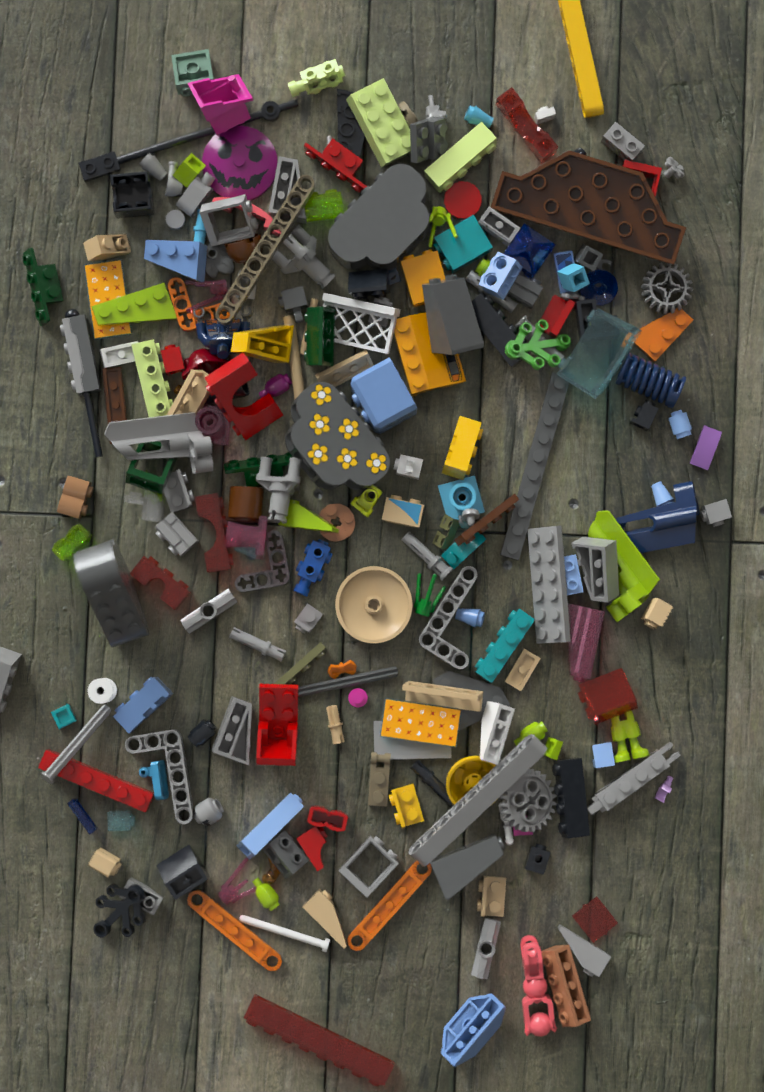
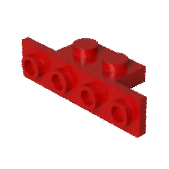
M332 138L322 153L308 143L304 144L305 154L313 160L316 158L321 162L320 165L328 171L330 169L337 173L336 177L341 181L345 182L347 180L352 184L351 187L355 191L360 193L367 187L353 177L362 165L363 160Z

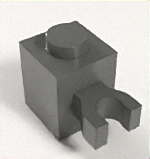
M584 243L574 258V261L592 271H595L597 267L598 271L606 274L607 271L602 269V264L607 263L611 265L612 263L608 259H601L604 254Z
M303 286L281 291L282 297H278L280 307L285 308L286 313L294 312L296 324L304 322L301 309L308 308Z

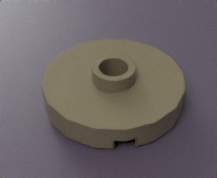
M404 101L397 104L409 128L410 124L418 122L416 115Z

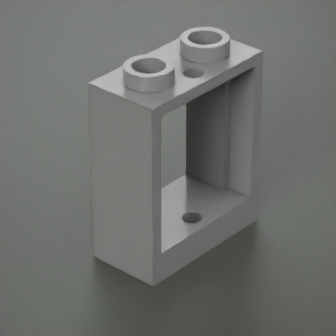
M246 194L202 204L199 213L211 246L255 237L258 222L252 216V203L250 200H247ZM241 205L248 226L219 233L213 212Z
M371 835L339 868V872L366 897L399 864V861L396 860L398 856L391 849L387 851L383 847L384 842L377 836L373 838ZM371 843L391 863L368 886L349 866Z

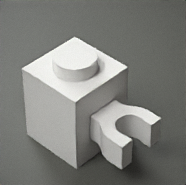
M401 454L400 459L396 458L394 470H397L396 475L419 480L423 459Z

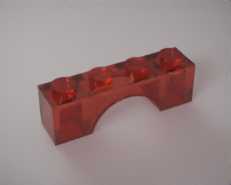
M512 87L497 98L495 105L541 164L557 152V144L547 132L543 131L534 122L524 102Z
M218 493L196 496L198 516L211 521L216 529V541L213 547L204 553L207 573L231 570L234 560L232 553L229 554L228 546H231L229 534L226 535L225 527H228L226 516L222 515V508H225L223 497H219Z

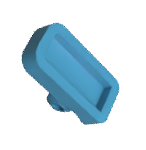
M165 761L151 762V767L140 768L139 775L142 778L152 776L155 799H167L169 797Z

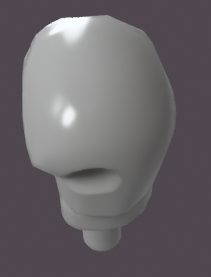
M429 95L430 106L426 107V119L430 117L446 119V111H440L439 105H434L433 95Z

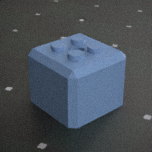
M390 358L352 377V400L357 408L361 407V416L364 422L370 424L374 432L381 434L417 414V406Z

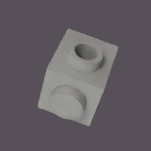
M727 499L702 507V511H700L703 522H706L707 525L713 524V527L724 524L723 520L732 518Z

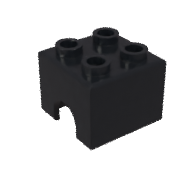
M148 171L110 175L114 198L113 212L117 219L155 215L152 180Z

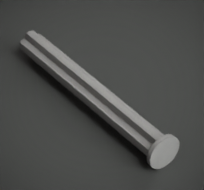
M102 705L50 767L40 774L45 781L50 784L54 783L53 779L109 716L111 709L107 705Z

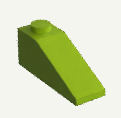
M290 500L287 522L281 523L280 521L278 523L280 526L332 533L339 532L338 528L308 507L300 505V501Z

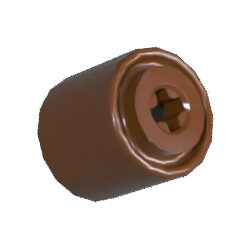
M231 486L228 518L234 519L237 522H257V520H262L264 489Z

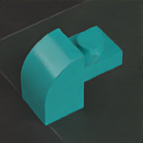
M479 532L475 533L474 536L476 538L467 545L463 542L458 546L454 542L441 556L455 569L486 540L482 534H479Z

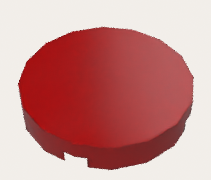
M465 181L456 182L445 193V209L452 217L465 220L478 213L482 197L475 185Z

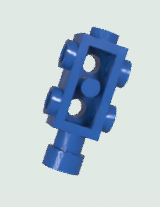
M318 539V541L313 540L312 544H307L304 551L306 557L304 561L300 560L296 568L301 579L298 584L296 583L293 591L307 597L311 582L316 584L317 580H322L325 573L322 568L325 563L329 564L333 555L330 553L329 543ZM320 549L322 554L316 556L314 554L315 550ZM308 567H313L314 571L313 573L309 574L307 573L306 569Z

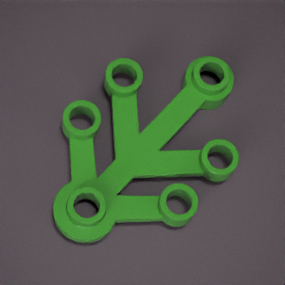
M541 319L536 323V329L529 343L522 344L525 336L532 331L531 324L524 322L519 327L516 339L509 341L505 346L507 357L510 359L521 358L532 365L535 370H540L544 366V360L551 367H556L560 364L561 359L557 354L550 355L542 349L555 347L560 351H564L571 344L570 337L567 334H560L555 339L539 341L542 333L548 328L547 321ZM531 351L538 357L533 358L526 352Z

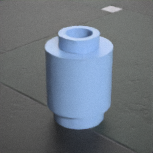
M682 410L672 412V417L668 419L673 435H676L677 439L692 435L687 412L683 413Z

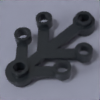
M113 883L106 888L108 896L114 897L118 895L124 896L126 899L120 901L108 899L105 895L99 896L95 900L98 908L108 907L116 909L106 920L96 923L93 931L96 936L100 938L105 937L110 933L111 925L122 915L123 927L121 932L125 937H130L134 934L135 928L130 921L129 907L133 904V923L137 926L142 925L146 921V917L141 910V902L145 899V891L137 884H133L126 889L119 888L117 884Z

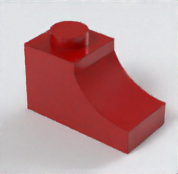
M313 826L296 839L315 869L319 871L324 868L321 859V848L327 842L326 837L328 835L323 827Z

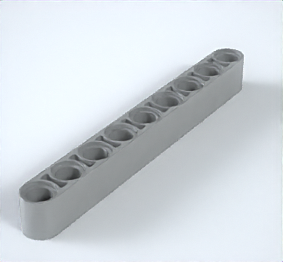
M533 734L528 735L411 846L409 854L422 866H427L545 754L547 747Z

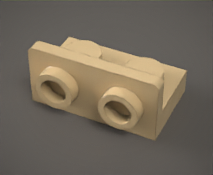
M483 875V880H479L478 892L482 893L481 900H477V911H480L481 916L504 917L506 877Z

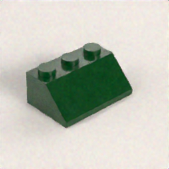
M308 307L305 313L307 331L304 334V340L307 343V349L304 352L306 365L334 366L335 309Z

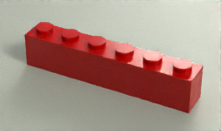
M51 749L45 750L38 768L46 771L60 753ZM72 758L57 775L145 813L149 810L154 798V792Z

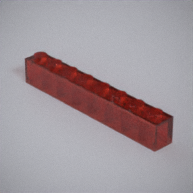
M254 994L244 1015L248 1024L254 1027L259 1025L270 1035L277 1034L282 1036L281 1040L289 1044L294 1042L299 1045L301 1050L316 1053V1057L326 1061L329 1059L334 1062L336 1067L351 1070V1073L356 1077L362 1078L364 1076L375 1086H385L394 1067L393 1060L257 994Z

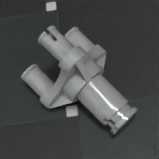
M299 224L287 239L283 241V244L295 254L294 258L288 260L279 250H277L272 258V261L281 268L280 271L283 274L303 270L317 285L321 286V289L335 277L315 256L317 254V239L313 235L310 236ZM292 234H293L303 245H301V244L292 236Z
M261 457L256 482L271 493L268 521L286 523L290 496H293L294 492L299 491L301 477L299 475L302 460L290 458L288 474L285 477H272L270 473L273 459Z

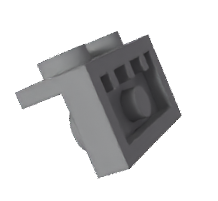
M181 469L171 473L164 489L170 511L173 513L193 507L192 502L195 501L192 490L188 491L186 485L189 483L186 472L182 473Z

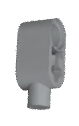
M208 172L201 179L196 177L180 197L176 206L191 218L195 216L197 210L201 208L202 204L211 195L213 189L210 186L215 177Z

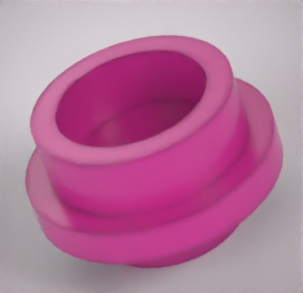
M356 688L349 693L348 699L352 706L358 708L366 704L368 696L363 689Z

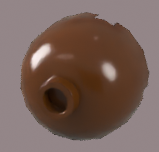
M256 233L255 237L238 240L234 243H224L228 257L236 263H243L245 265L261 240V234L258 235Z

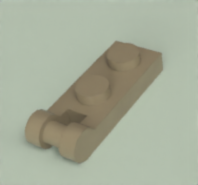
M371 752L368 805L387 807L391 753L381 755L377 754V752ZM384 762V767L376 766V763Z

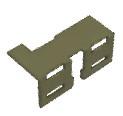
M444 514L440 528H444L449 532L445 536L440 531H437L432 543L441 549L447 550L453 542L458 527H460L459 520Z

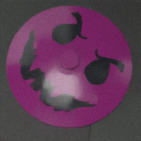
M235 126L224 133L214 135L208 142L202 157V162L206 165L203 169V174L208 172L215 177L210 187L218 196L232 198L246 194L247 200L252 201L265 194L274 183L278 164L277 154L271 141L262 132L247 126Z

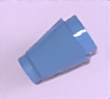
M458 608L455 619L475 628L477 626L482 627L485 612H482L481 609Z

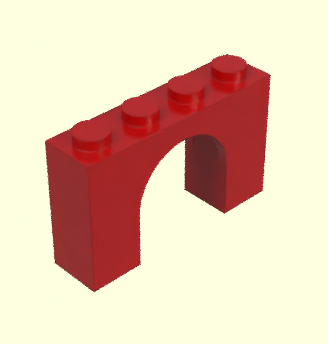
M242 352L204 379L208 383L205 387L210 395H216L217 398L214 401L220 410L222 408L225 409L226 412L223 415L229 423L233 421L235 424L232 428L237 436L242 435L246 441L282 417L283 413L269 393L246 407L232 405V399L236 390L258 375Z

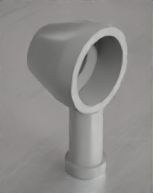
M175 161L169 162L165 192L167 197L180 196L182 193L183 184L173 177L178 167V163Z

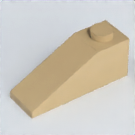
M319 888L303 905V908L345 948L347 942L334 903L331 900L333 897L328 891H322Z

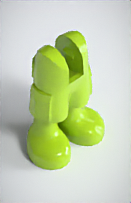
M630 705L623 706L626 718L623 721L619 720L617 708L610 709L612 740L618 744L617 754L614 755L615 763L631 760L626 747V738L630 742L632 759L649 756V750L642 748L638 742L637 737L641 733Z

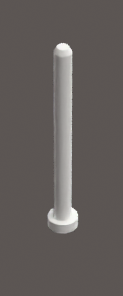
M241 915L239 919L242 923L320 947L323 952H327L330 942L328 938L324 941L245 915Z

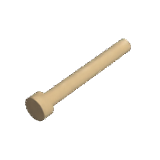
M294 315L284 316L283 321L284 325H294L289 364L295 400L305 389Z

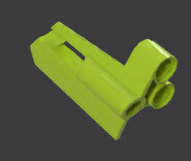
M598 511L595 521L589 528L588 537L616 540L617 562L619 565V592L621 596L606 606L614 620L618 622L647 600L650 592L660 579L611 512Z

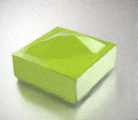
M548 737L545 744L547 750L544 756L557 760L563 742Z

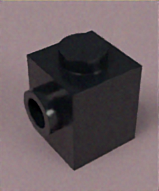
M536 843V846L531 845L524 868L544 875L551 853L547 850V846Z

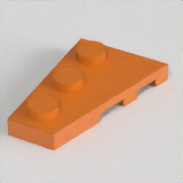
M675 309L674 313L670 312L629 334L627 338L655 362L689 326L693 319L684 310L681 309L679 311Z

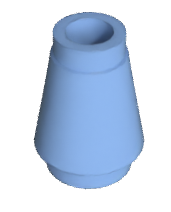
M661 481L651 486L657 507L674 501V498Z

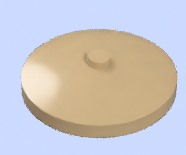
M379 566L364 567L351 573L339 587L335 602L336 614L343 629L355 639L366 643H382L399 635L408 624L412 613V596L407 584L397 573Z

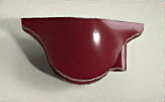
M198 349L189 358L184 360L186 369L182 373V379L186 380L191 369L204 370L206 373L211 374L229 362V360L218 358L217 354H211L209 349Z

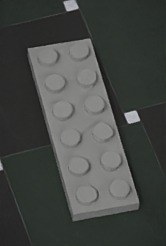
M562 526L527 529L536 644L571 642Z

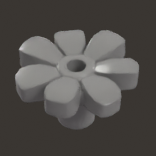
M672 157L666 159L665 166L668 167L664 172L666 178H670L672 175H675L677 179L685 176L682 172L684 170L682 165H678V162Z
M579 290L562 293L561 295L566 301L569 299L572 301L585 300V297L578 294Z

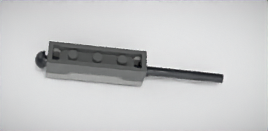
M70 309L66 312L65 318L62 319L63 324L60 325L62 336L66 337L67 343H64V350L66 355L69 354L70 362H67L69 373H73L72 389L73 392L76 391L79 396L83 395L95 458L102 457L103 454L91 394L102 392L87 317L85 314L80 315L75 309Z

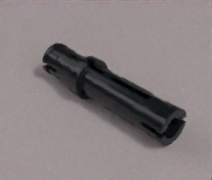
M418 759L410 769L452 808L454 804L448 797L446 786L437 779L433 771L426 768Z

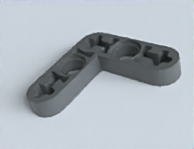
M272 530L266 535L271 570L238 576L235 580V587L238 591H255L282 586L289 582L290 573L284 540L279 531ZM272 534L280 537V540H277V547L282 546V550L275 549L270 551V547L274 548L273 542H269ZM279 552L283 555L281 563L273 562L272 556L274 553ZM285 564V568L281 569L282 573L286 574L287 577L284 578V582H280L279 579H276L279 572L278 569L274 570V566L280 567ZM259 575L267 576L268 582L266 585L261 586L257 583ZM250 576H254L255 588H252V584L246 585V589L238 586L242 578L245 581H251Z

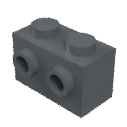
M285 830L262 848L285 879L293 875L309 861L306 858L305 852L295 844L293 837Z

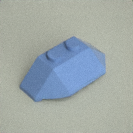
M492 993L468 998L444 1027L441 1054L454 1067L476 1056L501 1026L506 1006Z

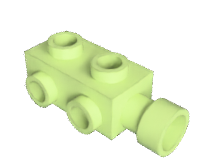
M336 59L300 72L302 80L297 82L295 80L288 83L292 97H296L304 91H307L308 95L311 93L318 94L322 89L338 86L339 83L343 82L342 77L345 76L342 65L338 66Z

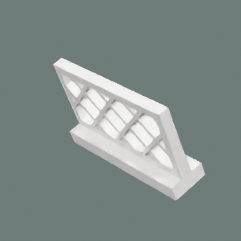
M327 293L323 294V307H335L338 312L335 320L341 317L345 323V326L339 330L335 328V336L338 339L334 338V342L385 354L390 353L396 320L400 315L401 309ZM351 310L356 318L348 323L343 314ZM370 314L374 322L366 327L361 318ZM384 318L391 319L390 327L384 331L379 322ZM359 321L363 329L355 334L350 326ZM376 324L381 333L372 338L368 329ZM348 328L352 337L345 341L339 333ZM365 332L370 341L363 345L357 337ZM382 336L386 340L385 349L378 348L375 343Z

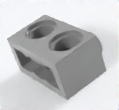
M617 122L611 126L601 140L605 146L622 160L634 161L645 147Z

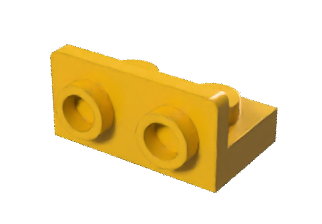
M414 784L391 790L392 794L389 795L391 805L396 806L397 813L394 814L397 825L401 824V827L405 828L406 826L424 821Z

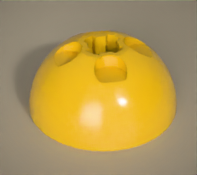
M468 756L457 761L451 767L446 779V791L451 802L455 805L496 765L481 760L480 756Z

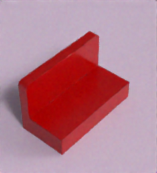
M553 295L541 319L546 320L548 323V328L544 333L556 338L576 302L570 299L566 301L557 295Z

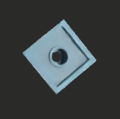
M475 475L464 478V480L460 479L438 485L445 514L451 518L459 520L458 515H462L465 509H476L479 511V514L485 513ZM460 494L466 496L464 501L459 500L458 496Z

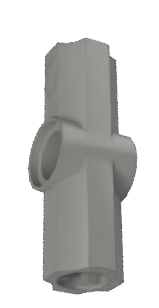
M228 588L210 601L202 604L201 607L180 621L190 634L236 604L237 600ZM207 606H212L214 609V613L210 617L204 614V609Z
M484 918L471 972L472 976L488 979L501 921ZM483 944L491 945V950L488 953L481 951Z

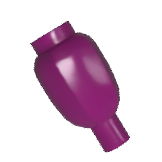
M287 373L284 375L277 374L266 382L265 389L259 392V395L262 398L269 393L271 397H277L288 391L292 380Z

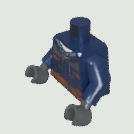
M242 307L240 313L243 321L241 319H234L230 325L226 326L221 325L217 319L205 320V323H203L205 317L204 309L201 308L202 315L200 316L195 314L194 309L193 317L197 320L198 340L205 347L209 348L210 353L217 354V357L220 359H226L229 354H236L231 352L233 333L250 330L249 319L253 315L251 308L249 307L248 314H243L244 308Z

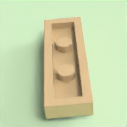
M365 349L315 376L318 382H327L336 387L374 365L369 353Z

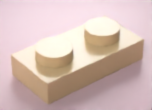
M523 649L504 682L522 691L541 658Z

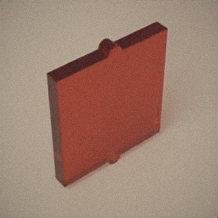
M597 896L587 904H583L582 908L572 915L593 943L601 936L607 935L608 931L618 924Z

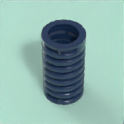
M629 352L615 384L621 385L625 383L624 388L626 389L632 384L631 391L633 392L639 386V395L643 394L647 386L644 394L646 398L653 391L651 399L655 401L660 393L658 403L661 404L665 401V406L673 408L683 389L686 377L683 376L679 379L680 375L678 373L673 374L671 370L666 371L665 367L659 368L658 364L652 365L651 361L646 362L644 358L639 359V356Z

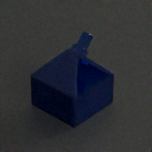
M524 223L503 254L516 259L523 267L521 271L531 279L537 275L556 244Z

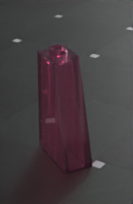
M568 603L571 642H567L569 675L574 676L573 680L585 682V679H590L605 611Z

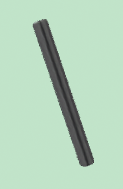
M394 666L298 687V697L397 677L398 670Z

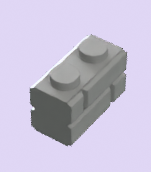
M491 207L487 208L478 222L484 231L499 241L502 240V243L508 247L520 232V227Z
M173 512L155 526L158 530L156 535L162 541L165 539L170 544L168 548L175 556L177 554L180 556L185 555L199 542Z

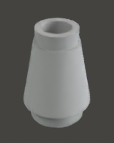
M150 153L139 163L142 166V170L148 171L151 176L159 181L168 174L155 155L152 156Z

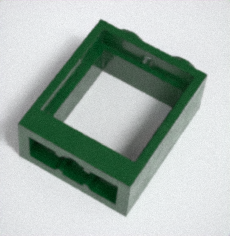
M161 442L139 443L136 452L160 450ZM169 458L161 477L136 469L139 460H132L126 472V483L162 495L177 458Z

